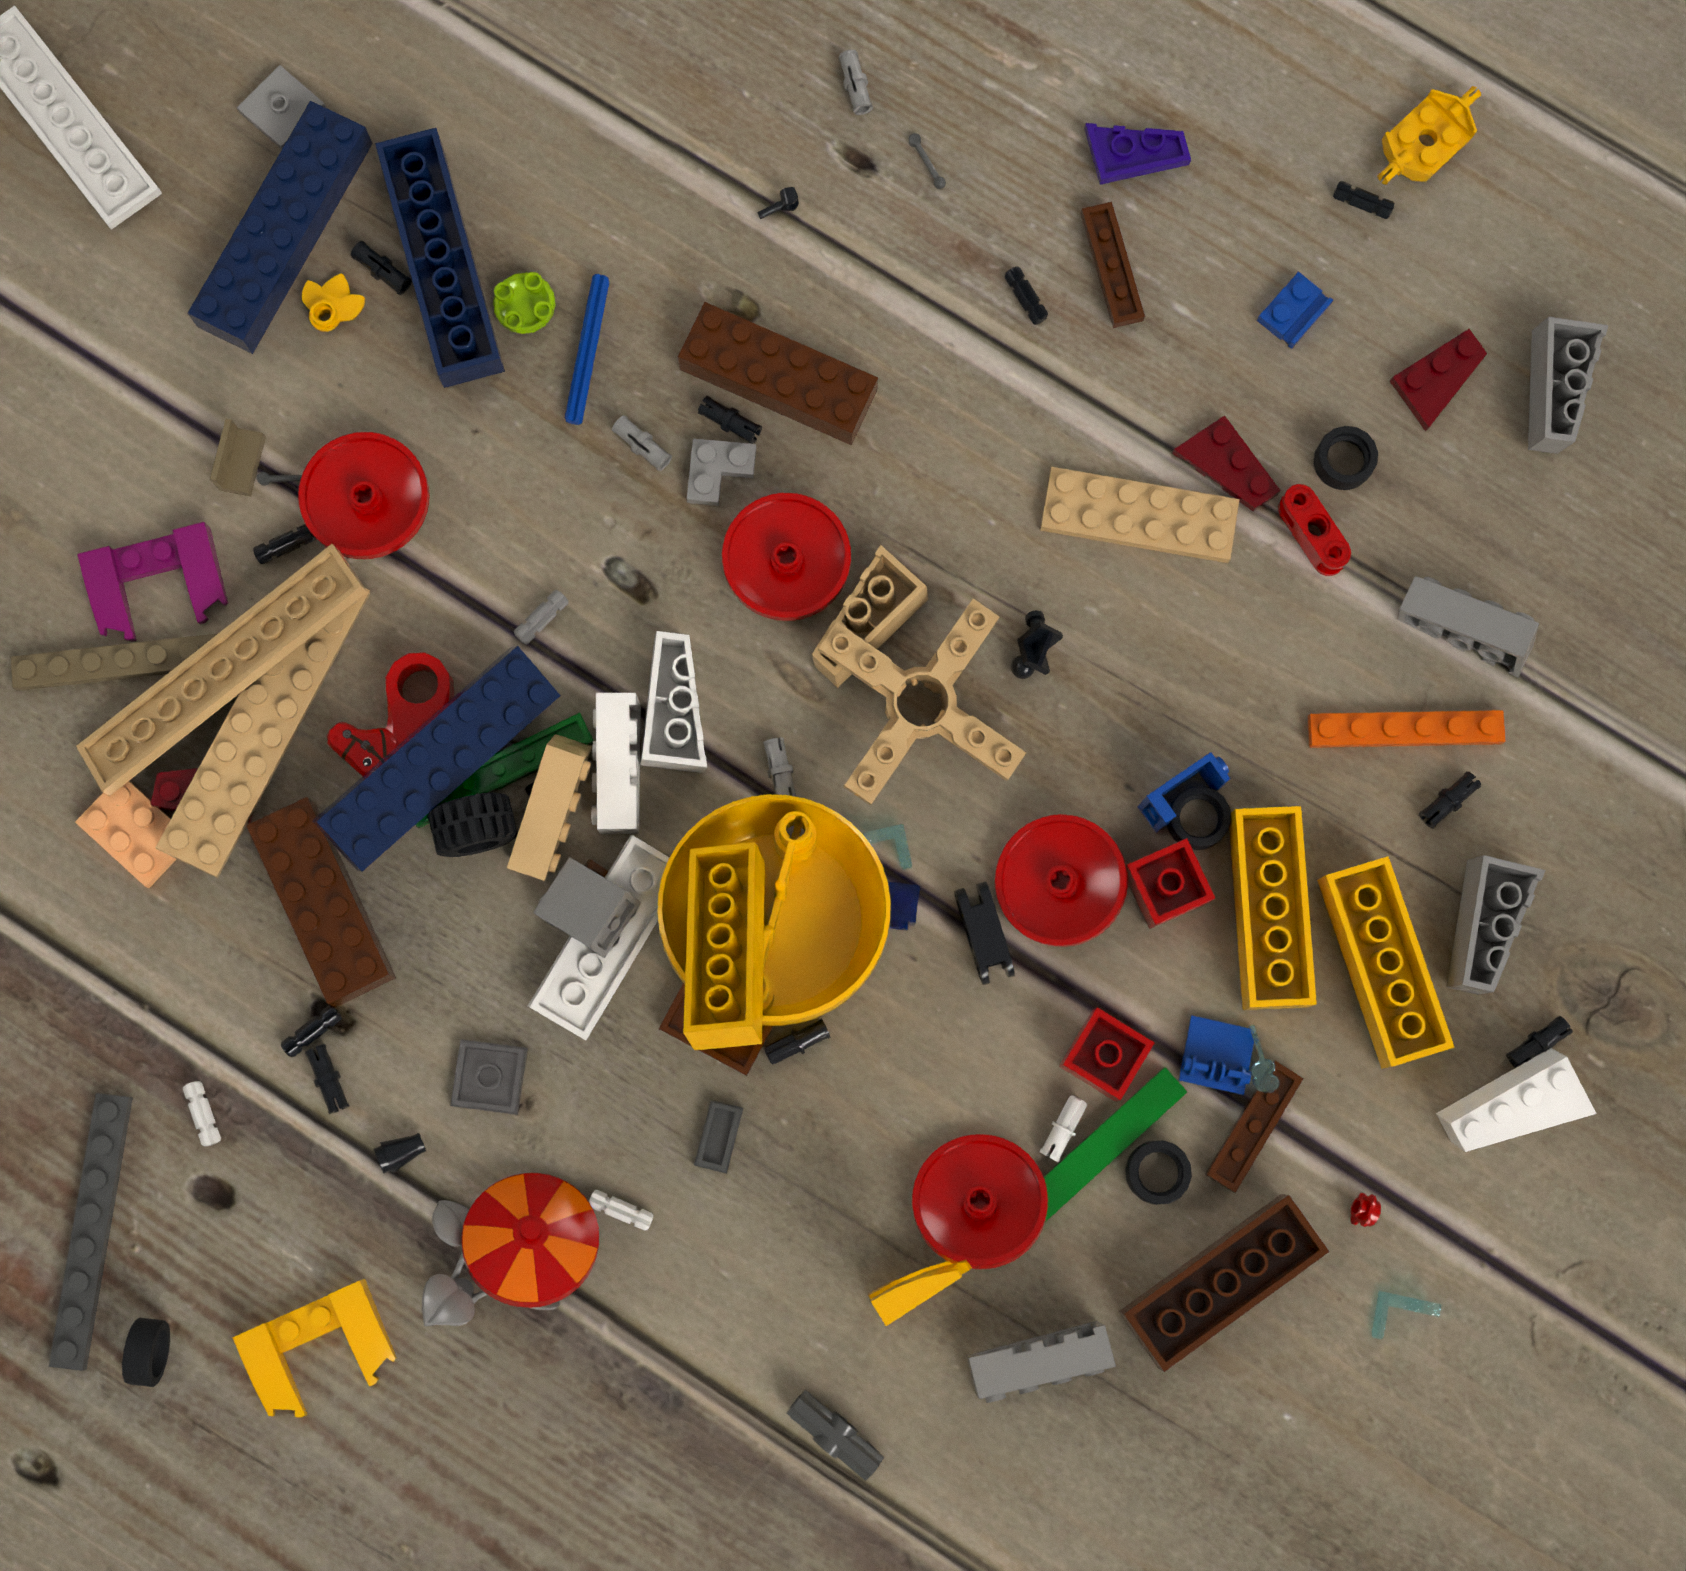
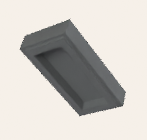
M711 1100L694 1163L695 1166L727 1174L744 1108Z

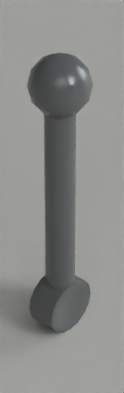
M917 133L911 134L909 136V145L917 149L934 178V186L937 189L944 188L946 181L943 177L939 176L921 146L920 135Z
M260 472L257 475V481L263 486L268 485L270 482H297L301 480L302 475H269L266 472Z

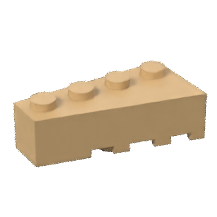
M882 545L876 551L869 567H866L862 573L860 581L852 594H849L836 620L832 621L812 653L815 667L837 688L852 674L818 651V648L836 622L878 649L928 601L927 586Z
M557 734L547 743L507 869L545 881L549 872H556L561 855L556 852L559 843H565L571 824L567 823L570 811L575 812L581 797V793L577 791L581 780L586 781L591 767V762H588L592 746Z

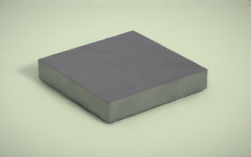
M460 1040L450 1106L518 1115L528 1048Z

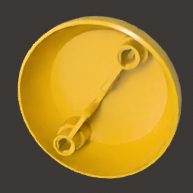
M772 794L751 796L733 801L714 810L697 822L680 840L668 859L661 878L657 909L659 933L664 951L673 969L685 984L690 849L756 842L765 861L762 1026L792 1025L818 1018L847 1001L865 983L883 953L888 937L891 911L889 886L883 866L866 837L842 815L820 803L801 797ZM791 826H794L792 836L790 839V835L787 833V829ZM801 829L805 832L802 836H800Z

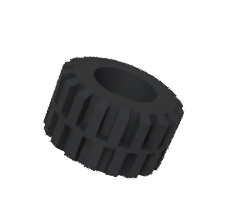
M481 793L454 799L437 806L427 815L435 850L439 856L461 857L486 852L510 843L518 834L509 796L502 793Z

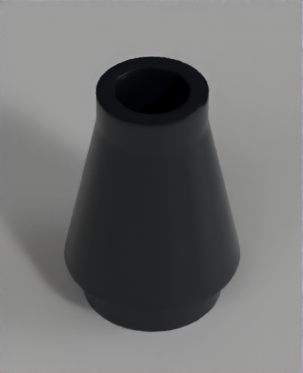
M419 1133L380 1142L381 1146L373 1149L383 1173L391 1170L394 1173L418 1155L426 1152Z

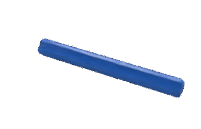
M594 274L591 280L565 413L566 422L574 425H580L583 421L609 287V278L605 275Z

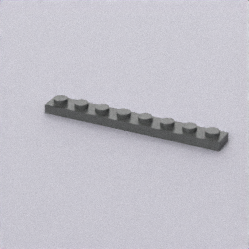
M100 1093L95 1095L48 1367L79 1371L87 1370L133 1097Z

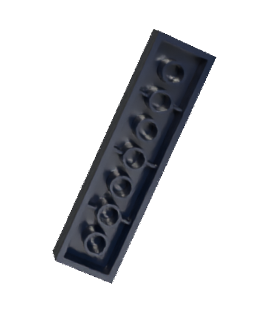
M310 101L187 313L198 328L251 354L254 353L373 144L365 126L315 102Z
M437 128L375 143L435 367L443 387L446 388L505 372Z
M519 646L509 648L313 819L312 822L357 871L363 872L561 695Z

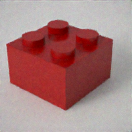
M1187 838L1126 865L1128 884L1149 929L1208 904L1215 899Z
M1097 1007L1091 1011L1059 1067L1113 1101H1121L1155 1042Z

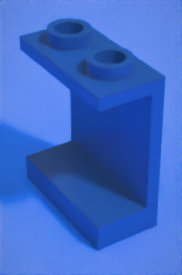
M1210 752L1148 794L1137 807L1156 833L1177 816L1163 796L1197 773L1202 776L1209 788L1216 791L1221 789L1231 779L1228 776L1229 768L1219 756L1215 758L1213 753Z

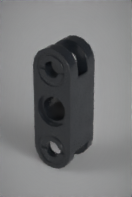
M985 881L976 884L980 904L974 906L970 905L964 888L954 891L959 914L982 985L990 983L988 968L1001 964L1008 978L1015 976L1014 966L989 886Z

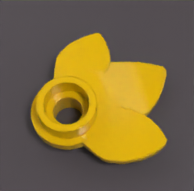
M342 273L328 280L322 287L308 280L302 290V301L310 310L309 320L315 329L322 332L335 329L340 322L353 320L360 314L365 305L364 296L350 295L349 284ZM323 314H331V317L328 320H321V316Z

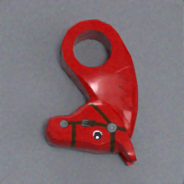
M422 652L408 653L393 662L385 677L388 704V721L385 728L364 730L345 722H339L329 730L327 744L362 777L454 697V681L439 659ZM418 671L433 673L437 676L438 686L436 693L431 699L424 703L415 704L407 702L403 698L402 688L410 675Z

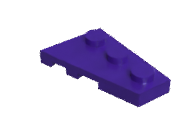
M1085 123L1084 130L1100 185L1187 166L1191 162L1183 131L1146 128L1144 131L1125 129V126L1114 125L1113 128L1097 127V124Z

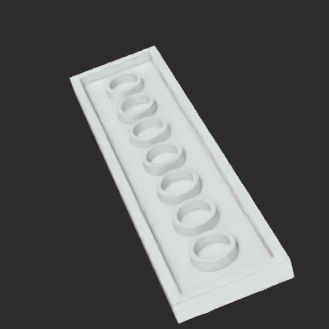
M16 6L0 15V88L112 230L160 196L162 192Z

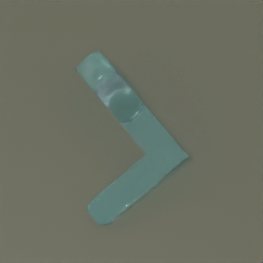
M903 824L862 833L870 844L895 839L901 868L904 870L912 867Z
M1250 1025L1251 1034L1260 1059L1250 1069L1253 1085L1258 1091L1272 1093L1280 1085L1279 1078L1272 1074L1275 1071V1063L1271 1059H1265L1255 1025Z
M1379 1291L1372 1337L1377 1339L1384 1337L1389 1306L1440 1317L1442 1304Z

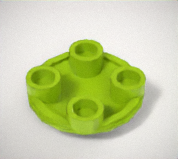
M538 273L514 274L495 286V296L493 299L494 313L500 324L508 330L520 334L534 333L545 327L553 317L556 306L554 292L548 282L542 279Z

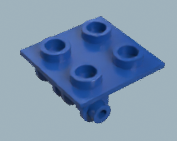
M1191 1015L1179 1081L1244 1095L1246 1084L1249 1085L1251 1080L1249 1066L1256 1030Z

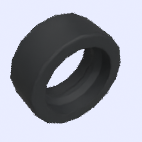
M1342 426L1334 428L1324 436L1314 453L1313 464L1317 475L1324 484L1338 490H1350L1358 488L1371 476L1377 466L1378 450L1375 441L1367 432L1358 427ZM1336 442H1350L1359 448L1364 457V465L1359 472L1354 475H1342L1331 467L1327 456L1330 447Z
M1205 786L1190 787L1181 792L1170 804V807L1177 816L1167 825L1168 830L1176 842L1187 838L1193 850H1203L1212 847L1220 842L1229 831L1232 820L1230 806L1224 796L1215 789ZM1201 799L1207 801L1217 812V826L1211 834L1205 837H1195L1188 834L1180 823L1181 809L1191 800Z
M1164 1140L1148 1141L1136 1147L1130 1154L1125 1167L1126 1181L1131 1191L1142 1201L1155 1205L1170 1204L1180 1199L1189 1188L1192 1178L1191 1164L1185 1152L1176 1144ZM1161 1152L1169 1155L1175 1161L1178 1177L1171 1189L1156 1193L1148 1190L1142 1184L1139 1178V1167L1147 1155Z
M138 1318L132 1324L126 1338L122 1359V1376L125 1383L154 1387L159 1383L167 1364L170 1348V1328L165 1320Z

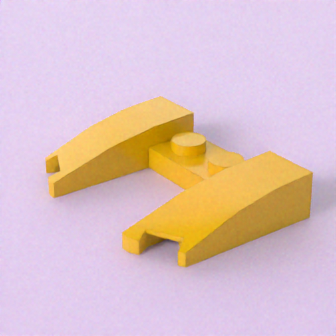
M967 1260L957 1263L943 1262L890 1281L869 1293L868 1296L885 1326H888L963 1277L962 1274L972 1269Z
M365 1279L232 1337L249 1378L268 1416H275V1409L295 1410V1417L299 1418L308 1415L284 1353L342 1327L369 1387L376 1384L380 1379L374 1373L385 1359L388 1358L392 1362L397 1359Z

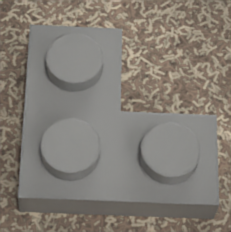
M693 439L687 503L719 506L722 476L753 478L756 444Z

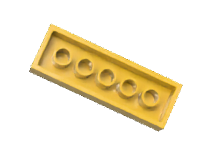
M1301 806L1235 809L1231 812L1232 820L1229 832L1242 1009L1307 1008L1317 1005Z
M756 842L690 849L683 1033L694 1050L762 1044L765 861Z
M1389 856L1334 872L1318 879L1317 881L1381 1069L1454 1048Z

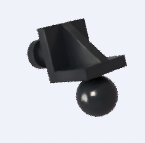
M1038 610L1030 611L1025 616L1026 625L1031 629L1017 639L1021 655L1012 661L1011 671L1019 679L1029 678L1035 670L1047 675L1050 672L1046 657L1047 651L1063 638L1062 632L1044 624V614Z

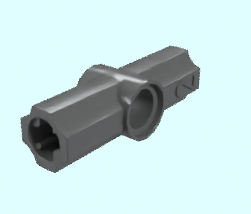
M806 1389L787 1411L790 1418L813 1436V1440L824 1451L835 1459L838 1457L865 1481L872 1476L884 1459V1456L857 1434L858 1431L853 1425L837 1412H831Z

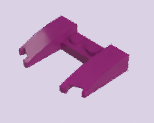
M205 522L173 529V534L116 549L106 546L77 554L99 633L105 637L107 636V629L125 632L124 640L137 641L124 586L125 582L182 568L197 623L204 624L209 620L204 611L218 599L224 606L228 604L212 531Z

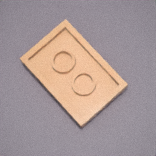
M129 780L111 796L102 793L75 823L140 883L150 888L177 860L155 848L171 818L162 809L152 807L150 805L151 799Z

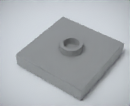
M279 65L237 107V110L282 149L310 101L325 108L326 106L317 96Z

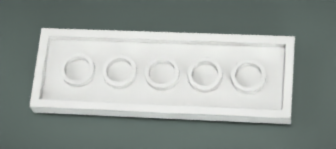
M630 835L605 878L633 895L641 902L605 958L569 936L528 1004V1007L582 1039L587 1040L658 921V893L661 878L669 859L668 856L634 835Z

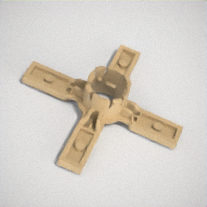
M972 599L927 666L913 667L905 671L894 664L888 656L836 622L818 648V651L886 697L885 714L887 719H889L843 786L844 788L871 805L914 741L936 734L941 735L1004 780H1009L1026 752L973 715L969 716L957 707V695L953 688L955 681L1000 618L997 614L975 599ZM921 680L924 687L930 689L933 693L941 694L939 698L942 703V710L934 720L935 724L916 726L907 722L900 714L897 706V697L900 696L907 684L911 683L913 686H916Z

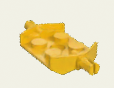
M1472 86L1462 97L1432 89L1417 107L1383 136V151L1389 164L1377 175L1378 180L1381 181L1383 179L1382 184L1387 185L1393 177L1402 174L1412 181L1427 182L1476 134L1477 128L1469 106L1481 96L1480 90L1478 89L1475 92L1477 87ZM1424 134L1431 136L1434 145H1423L1419 140V136Z

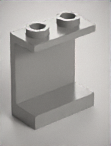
M569 857L565 865L558 871L556 879L546 894L540 898L538 906L533 913L605 958L641 902L623 888Z

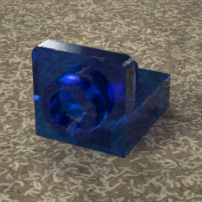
M888 881L891 899L889 928L908 930V925L915 926L920 886Z

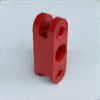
M1304 484L1291 486L1278 504L1280 517L1318 573L1324 576L1338 574L1351 558V548L1309 486ZM1308 525L1317 526L1321 531V535L1315 536L1311 534L1308 530Z

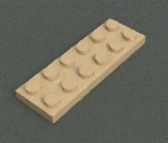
M1051 467L1040 531L1229 563L1240 499Z

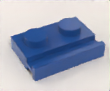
M1298 271L1259 315L1257 321L1277 338L1289 344L1288 347L1292 349L1331 305L1333 299L1326 297L1320 288Z

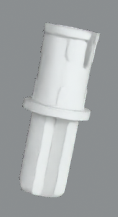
M1073 1095L1069 1096L1057 1121H1052L1051 1124L1054 1127L1040 1153L1059 1162L1071 1136L1075 1137L1076 1135L1074 1130L1087 1107V1103L1084 1100Z

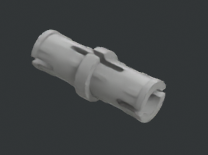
M852 49L846 50L838 57L845 77L843 85L845 90L849 92L853 112L856 115H864L873 109L866 87L868 79L866 74L862 73L858 52Z
M621 416L614 423L612 431L631 446V451L634 454L642 455L658 471H662L670 463L672 455L652 440L653 436L649 432L640 430L627 416Z
M773 738L764 741L763 744L770 769L767 770L768 777L772 778L775 795L796 797L791 775L793 767L788 762L784 738Z

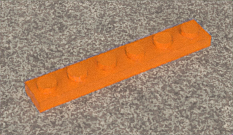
M1503 710L1319 713L1308 715L1309 748L1494 745L1506 742Z

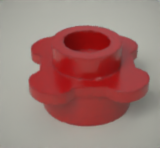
M1362 1192L1353 1201L1350 1210L1351 1224L1357 1225L1360 1223L1363 1227H1371L1378 1221L1381 1214V1204L1377 1201L1375 1195L1370 1194L1367 1196Z

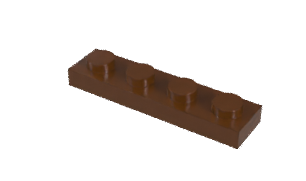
M1112 202L1082 208L1081 218L1113 328L1144 321L1145 314Z
M1272 1061L1205 1175L1231 1192L1236 1193L1304 1078L1277 1061Z

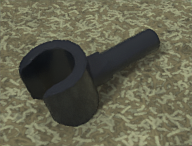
M794 187L782 189L780 191L781 201L757 212L759 218L763 219L781 210L794 211L797 209L799 201L796 189Z

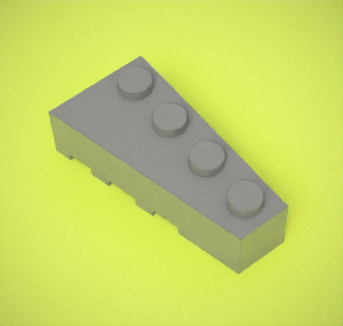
M1548 317L1532 330L1528 450L1558 454L1576 441L1586 406L1584 401L1587 391L1591 389L1593 382L1592 373L1595 363L1599 361L1602 350L1600 345L1602 338L1606 336L1609 325Z
M1417 576L1414 577L1402 602L1398 619L1436 639L1441 638L1442 635L1448 637L1447 641L1453 647L1463 652L1473 649L1483 657L1482 661L1492 666L1496 662H1500L1510 667L1508 673L1519 678L1534 646L1539 623L1535 622L1528 614L1522 612L1514 614L1504 610L1500 604L1494 601L1486 600L1483 602L1472 598V595L1465 590H1451L1441 586V583L1433 578L1424 577L1422 579Z
M1485 855L1467 860L1447 988L1477 995L1495 991L1509 958V949L1514 938L1519 935L1522 927L1520 923L1526 909L1532 904L1535 897L1533 894L1538 881L1542 880L1546 870Z
M1098 1321L966 1355L977 1397L979 1399L985 1398L986 1403L1006 1398L1005 1393L1019 1390V1394L1038 1390V1385L1052 1382V1385H1058L1071 1381V1377L1083 1374L1085 1376H1092L1104 1372V1369L1116 1367L1106 1327Z

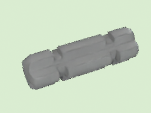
M553 591L547 597L548 601L546 603L542 602L525 619L527 622L525 624L521 623L514 630L515 636L522 643L529 644L536 637L534 633L536 631L540 632L557 615L556 611H561L568 604V599L560 591Z

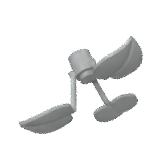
M438 1201L432 1216L433 1228L438 1237L448 1245L454 1247L462 1246V1229L469 1209L453 1201ZM461 1253L451 1277L445 1274H436L426 1282L422 1296L424 1326H461L467 1324L475 1314L474 1304L478 1299L488 1295L483 1290L474 1294V1287L471 1282L465 1278H458L465 1263L463 1253ZM560 1301L531 1309L554 1310L559 1307Z

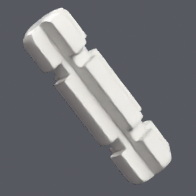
M200 1081L186 1084L183 1086L185 1098L190 1100L188 1106L196 1129H200L201 1133L198 1136L203 1146H211L218 1143L221 1137L218 1128L213 1126L216 1122L208 1099L203 1097V1094H205L203 1084Z
M594 1190L589 1200L593 1209L600 1212L604 1210L605 1214L628 1224L631 1222L635 1223V1227L644 1231L649 1229L653 1220L651 1212L644 1209L637 1210L635 1205L614 1196L609 1198L607 1193Z

